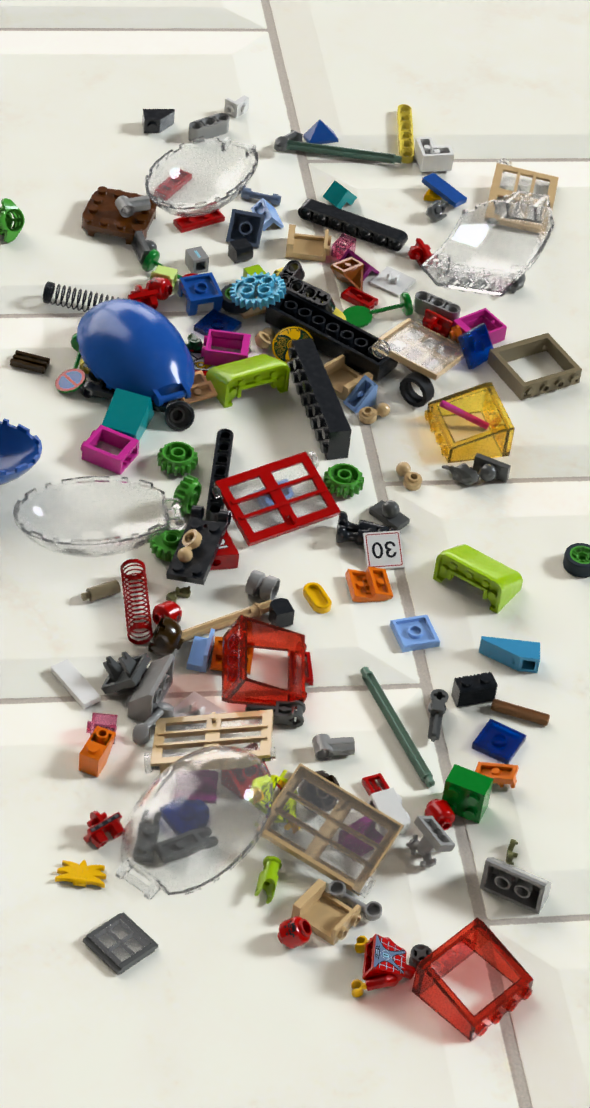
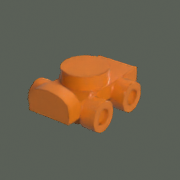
M460 326L451 327L449 332L451 340L456 341L457 344L465 341Z

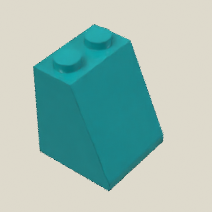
M116 388L102 425L140 440L154 416L151 397Z

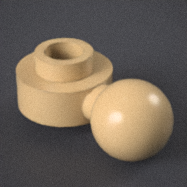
M264 328L262 331H259L255 336L256 345L262 349L269 348L275 337L274 330L272 328Z
M379 403L376 409L364 407L359 411V420L363 424H372L377 420L378 415L381 417L387 416L390 412V407L386 403Z
M400 462L396 467V472L404 477V487L411 491L420 489L422 484L421 475L416 472H410L411 467L408 463Z
M191 529L187 531L182 538V544L185 547L178 551L177 557L183 563L191 561L193 557L191 550L201 544L202 535L197 530Z

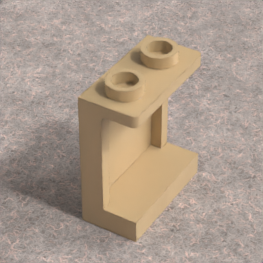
M289 224L285 258L325 262L326 255H330L332 236L328 235L329 229L325 230V236L295 233L296 225Z
M343 354L324 364L337 397L345 401L364 375L373 380L371 373L367 372L360 375L345 364V356Z
M318 879L293 904L292 917L299 916L306 919L313 933L334 946L339 939L343 940L352 926L358 925L361 920V906L357 904L353 909L327 893L325 891L326 882Z

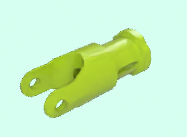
M267 856L263 859L264 868L259 874L254 894L258 896L262 889H264L267 894V904L274 897L278 882V870L282 867L281 860L275 856Z

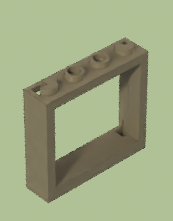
M549 333L490 349L487 362L520 400L580 382L582 372L579 365ZM547 351L564 371L524 382L507 362Z

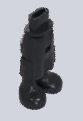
M340 511L336 542L356 541L357 545H364L363 533L394 530L392 527L390 529L387 526L365 520H360L358 524L348 521L347 513Z

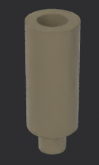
M115 579L87 588L86 592L81 593V598L83 601L89 599L90 602L118 594L121 592L120 584Z

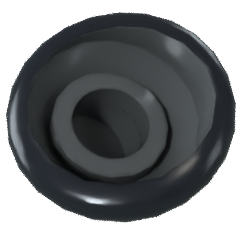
M184 401L172 402L164 413L166 424L176 431L188 429L193 424L195 418L193 408Z

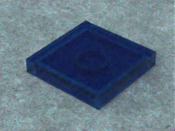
M212 309L194 325V331L204 336H208L209 329L236 332L242 327V322Z
M485 323L479 324L458 337L468 369H474L488 360L489 351L493 349V345Z
M490 718L472 743V749L504 764H509L525 742L527 735Z

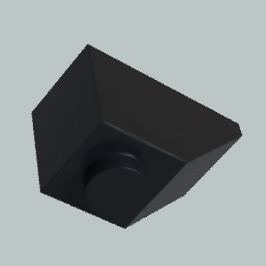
M143 109L142 125L144 133H161L174 124L175 109Z

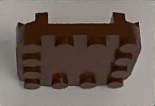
M104 186L98 187V190L92 194L82 214V228L88 231V235L94 237L97 232L126 239V244L132 245L135 232L142 231L146 239L147 231L153 219H156V199L149 196L151 209L135 212L126 218L121 216L115 206V200L119 196L134 198L143 195L107 189Z

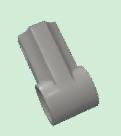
M148 195L134 198L119 196L115 200V206L122 217L127 218L135 212L151 209Z
M318 734L312 739L315 757L319 761H328L333 756L354 755L355 753L354 737L330 738L327 734Z

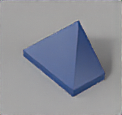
M320 119L303 135L307 143L314 144L334 143L339 140L334 131Z

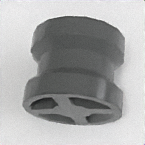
M423 944L415 945L411 949L409 965L415 967V972L423 973L429 970L433 955L432 950Z

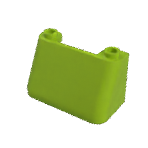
M261 354L212 367L206 373L207 381L211 380L218 394L216 398L224 408H228L233 405L232 400L236 396L237 398L241 397L242 390L270 383L272 388L277 387L279 393L287 392L290 368L284 361L267 354Z
M466 544L446 549L436 558L434 580L441 583L445 578L451 580L455 575L484 591L482 598L485 600L488 598L491 603L489 610L497 614L522 588L523 579L519 572Z

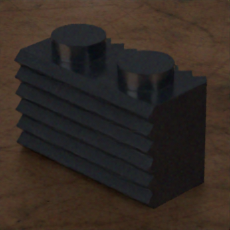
M491 672L481 673V675L463 676L462 678L455 677L451 696L456 707L490 702L495 699L498 685Z

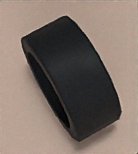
M419 372L408 374L400 382L399 388L402 397L413 407H422L434 397L432 382L427 376ZM411 382L420 388L423 397L414 391Z

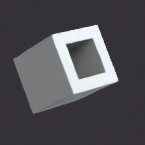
M201 246L185 250V264L191 273L208 272L209 257Z

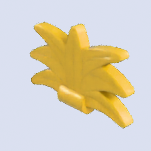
M63 860L62 865L65 867L57 869V873L61 875L55 877V882L67 881L73 883L74 886L86 887V885H96L105 888V883L100 880L106 879V874L101 872L105 870L104 865L87 866L85 860L80 865Z

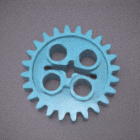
M254 272L252 276L247 274L246 278L241 276V280H236V283H232V287H230L232 303H235L236 306L240 305V308L246 306V310L250 307H253V310L256 307H259L261 310L263 306L269 308V304L275 305V302H280V298H284L286 294L284 279H281L280 276L276 277L275 273L270 275L269 272L266 274L261 272L258 275Z

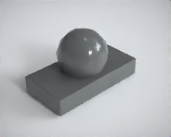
M142 231L135 232L132 246L140 264L143 265L149 252L153 249L157 250V245L152 240H146Z
M480 453L475 455L473 469L479 472L481 479L488 482L494 479L507 482L511 465Z
M381 500L369 509V513L390 528L392 527L394 531L401 530L410 522L407 516L399 512V505L392 500L386 502Z

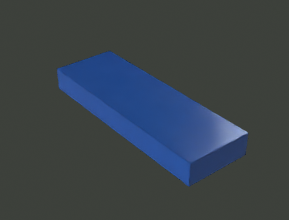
M432 173L422 178L424 185L454 208L466 203L467 197L437 174Z

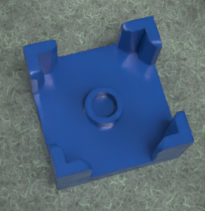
M212 272L179 278L177 293L180 298L184 294L187 299L186 312L188 316L197 314L198 305L213 302V312L221 311L223 294Z

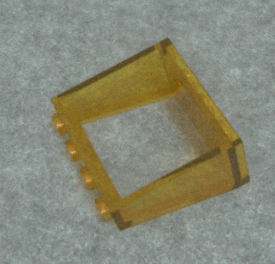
M492 382L483 383L428 403L427 410H425V419L429 422L431 432H434L436 443L441 447L442 456H445L448 463L474 460L477 453L490 458L510 455L515 428ZM444 400L470 414L481 413L484 420L489 423V431L455 442L443 417L456 414L440 407V402Z

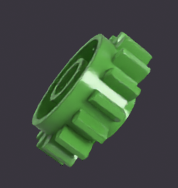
M171 442L160 448L157 461L162 471L167 470V474L173 472L174 476H177L178 473L184 476V472L190 474L191 470L196 469L198 457L197 452H194V448L184 442Z
M340 463L331 468L329 467L328 471H325L323 482L328 490L330 489V494L336 493V497L343 495L346 498V495L353 497L354 493L358 495L359 491L363 490L364 477H362V472H359L358 468L353 465Z
M187 474V477L184 476L183 481L181 480L173 496V513L184 516L191 513L193 505H197L202 489L198 478Z
M168 526V529L161 527L160 531L155 530L154 534H151L150 539L151 552L155 553L157 558L171 562L184 529L179 531L177 526L175 529Z

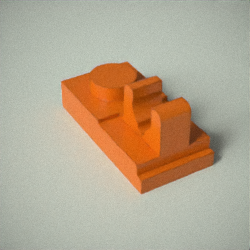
M478 762L475 772L493 778V784L499 783L500 787H504V784H510L511 788H515L517 782L516 774L519 767L518 765Z

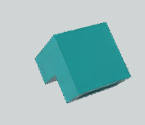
M335 180L323 195L326 200L339 209H342L346 202L352 205L357 199L354 194Z

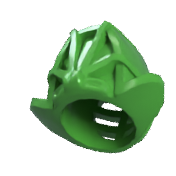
M4 198L1 200L2 206H0V235H4V241L9 243L14 241L22 230L25 218L22 211L12 200Z

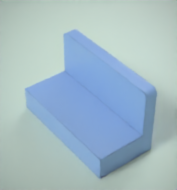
M264 198L251 208L253 213L265 215L263 231L273 223L281 229L284 227L276 209Z
M211 628L209 638L194 637L186 669L206 673L214 646L215 629Z

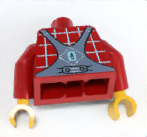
M375 934L369 940L362 935L356 939L355 951L357 953H365L362 976L365 983L359 979L352 981L353 997L362 996L364 989L371 991L393 987L403 977L409 980L413 978L415 967L406 964L407 952L396 945L389 937Z

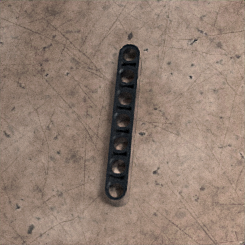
M307 199L298 209L299 216L304 220L393 251H400L408 240V235L403 230L313 199Z
M220 429L217 432L205 520L217 522L219 511L224 509L225 506L222 501L221 491L215 485V481L229 476L234 436L233 432L229 429Z

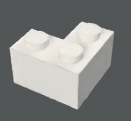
M431 137L416 138L414 156L421 172L452 171L454 153L450 145L435 146Z

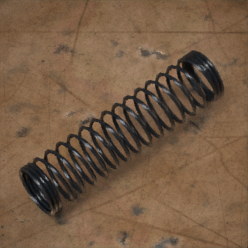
M49 281L46 283L43 291V303H51V305L56 303V306L61 304L62 307L66 306L68 309L72 307L73 310L77 308L78 311L83 310V312L89 310L93 295L92 291L89 293L87 309L84 310L87 290L84 291L82 307L79 309L78 304L82 295V289H79L77 305L73 308L77 291L76 287L73 289L71 305L68 307L71 286L68 287L66 303L63 306L62 301L66 286H63L60 303L57 304L60 284L57 285L55 301L52 303L51 299L54 294L55 283ZM97 292L95 293V296H94L93 307H94V306L96 305V303H97V299H98V293H97ZM103 293L100 295L99 303L103 301ZM108 294L105 297V301L109 299Z

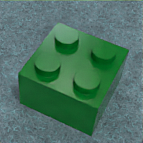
M454 764L445 781L442 800H446L449 803L454 814L479 823L488 807L494 779Z

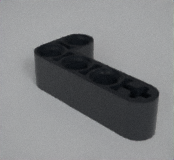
M298 260L289 261L278 275L281 279H284L286 290L333 313L336 306L331 295L302 281L305 277V272Z

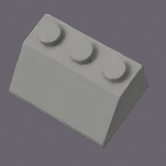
M169 654L150 663L149 667L142 674L140 683L134 687L133 695L129 696L126 701V708H128L127 717L145 722L157 710L158 703L163 702L173 683L175 655Z
M489 857L485 861L480 889L539 914L549 897L552 883L504 861Z

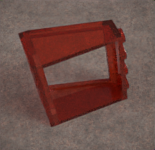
M240 615L223 636L221 701L233 704L276 706V701L290 702L299 700L304 703L307 698V692L305 691L307 676L305 675L307 664L305 659L307 648L305 635ZM247 647L288 651V690L247 678Z
M477 917L417 964L412 992L467 1039L472 1041L477 1036L481 1037L484 1035L489 1026L497 1024L505 1013L512 1012L522 999H528L533 991L532 984L534 979L488 926ZM473 953L478 954L513 983L475 1015L468 1010L442 979Z

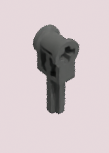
M435 689L430 694L432 701L428 706V711L430 712L428 739H431L432 742L440 739L442 717L446 712L445 703L449 698L448 693L442 689Z
M299 700L290 702L276 701V706L247 704L245 707V711L273 709L274 724H284L295 728L302 726L304 723L303 713L306 710V706Z

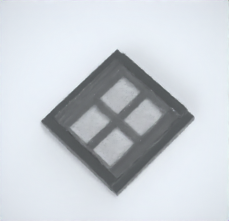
M124 912L119 913L83 939V943L117 975L122 974L158 948V944Z

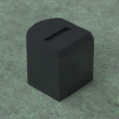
M246 238L230 241L228 256L234 263L252 259L253 247Z
M277 598L270 603L268 619L274 629L293 625L295 611L289 600Z

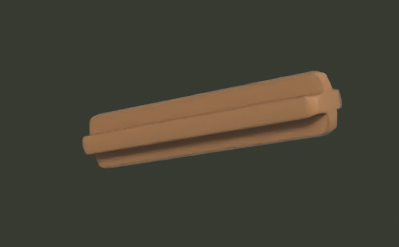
M493 699L491 704V710L544 726H547L549 723L550 715L498 699Z

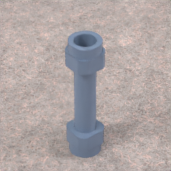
M243 188L241 192V197L244 199L254 198L261 200L264 198L266 201L271 202V205H280L281 196L278 194L267 195L253 192L251 188Z

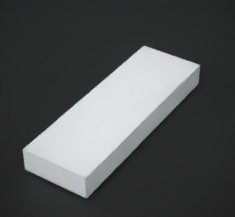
M68 659L51 666V673L83 709L101 702V696Z

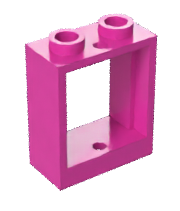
M486 308L453 320V326H460L465 339L461 343L472 353L505 340L507 326ZM483 325L489 330V332L478 336L471 329Z
M209 329L208 336H204L201 357H204V364L219 366L248 358L251 334ZM216 346L241 350V353L213 350L211 348Z
M100 425L82 443V460L121 475L139 454V440ZM102 441L122 449V451L116 456L96 448V446Z

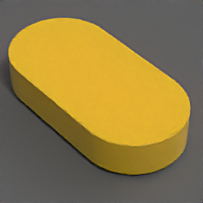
M314 582L307 583L303 589V596L311 608L321 614L329 612L332 601L322 586Z

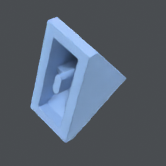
M364 375L343 403L354 413H358L364 407L375 405L378 385L368 376Z

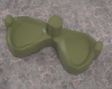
M190 586L181 589L176 587L175 591L166 595V600L176 603L179 596L189 598L191 595Z
M511 839L506 854V863L514 865V862H512L513 857L517 858L518 853L512 852L514 846L518 844L514 839Z

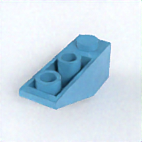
M481 636L479 653L517 671L538 672L540 642Z

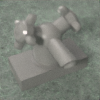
M417 816L414 824L422 832L423 837L419 842L418 835L414 834L413 839L406 843V846L411 850V855H415L417 850L423 856V861L420 862L422 868H430L436 865L437 860L436 858L432 859V852H450L456 846L433 816Z

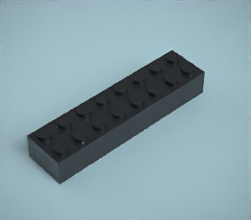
M286 290L284 298H280V302H275V305L269 304V308L266 307V323L279 330L293 326L305 329L312 336L318 351L333 359L343 354L345 356V364L361 374L371 373L373 380L376 382L398 365V362L373 349L377 344L378 337L289 290ZM390 345L388 348H386L397 354H399L400 349L394 347L393 345Z
M312 338L292 340L291 348L288 349L290 360L287 362V365L290 368L292 382L296 385L297 394L301 397V404L305 406L306 416L310 418L311 428L315 431L316 441L320 443L321 453H324L326 460L348 458L352 430Z

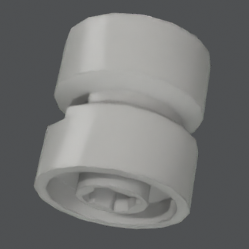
M253 570L247 580L245 592L255 597L260 595V598L266 601L274 600L280 587V579L271 575L266 577L265 573Z

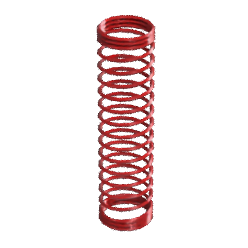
M129 559L123 562L120 568L127 637L131 643L143 645L153 638L146 567L144 562L139 559ZM130 563H138V564L129 565V566H127V567L124 568V566H126L127 564H130ZM130 566H140L143 568V570L131 569L124 573L125 569ZM132 570L141 571V573H132L129 575L126 574ZM138 579H141V580H142V581H140V582H133V583L128 582V581H130V580H138ZM131 584H143L142 586L129 587ZM143 588L141 591H129L130 589ZM140 592H141V593H144V594H142V595H135V596H131V595H130V594H132V593H140ZM144 597L142 600H130L131 598ZM140 601L145 602V603H143V604H136V605H132V604H131V603H133V602H140ZM135 606H145L143 609H131ZM141 610L146 611V612H144V613H137V614H133V613H132V612H134V611H141ZM136 615H146L144 618H132ZM141 619L147 620V621H145V622H139V623H134V622H133V621H135V620H141ZM143 628H144V629H147L146 631H143V632H135V631H133V630H135V629H143ZM150 631L149 634L142 637H137L131 634V632L141 634ZM130 635L135 638H144L147 636L149 637L145 640H134L130 637Z

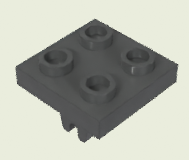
M125 651L121 653L122 657H119L117 662L111 656L106 657L107 661L103 662V665L108 673V677L101 687L103 692L108 694L137 686L151 660L148 654L145 653L131 657Z

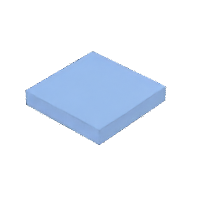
M428 615L390 620V627L402 653L439 647L440 640Z

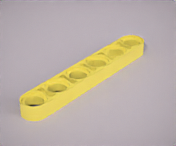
M401 104L397 109L399 156H402V163L409 164L414 159L412 108L409 105Z

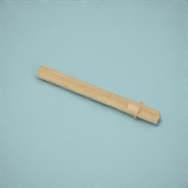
M267 600L259 604L255 602L252 606L182 630L181 638L185 642L194 639L195 636L210 633L211 628L216 631L250 618H260L262 614L269 612L270 603L273 600Z

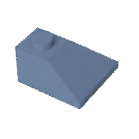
M232 209L226 242L246 238L252 247L259 248L265 215Z

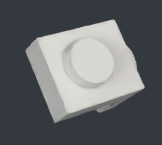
M245 95L236 101L229 98L225 99L224 112L235 118L246 113L249 109V97Z

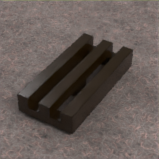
M16 350L13 359L11 358L10 360L11 366L42 374L45 373L50 364V358Z

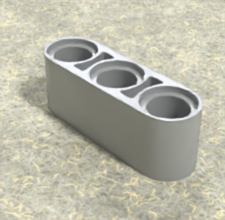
M218 113L191 122L189 124L188 140L198 143L228 133L230 116L226 113Z
M419 291L415 294L413 310L416 313L424 316L425 310L429 309L451 321L460 317L461 308L459 305L425 291Z

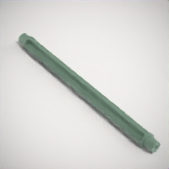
M289 140L287 143V150L393 164L401 163L402 156L390 153Z
M363 667L360 670L362 679L416 772L428 788L434 786L435 781L431 771L373 672L368 667Z

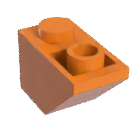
M96 726L79 753V771L95 777L99 776L107 763L116 732Z

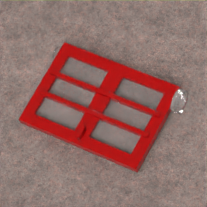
M305 451L215 481V487L212 488L214 497H221L226 508L232 512V518L248 547L340 514L339 507L316 470L319 462L317 455L313 451Z

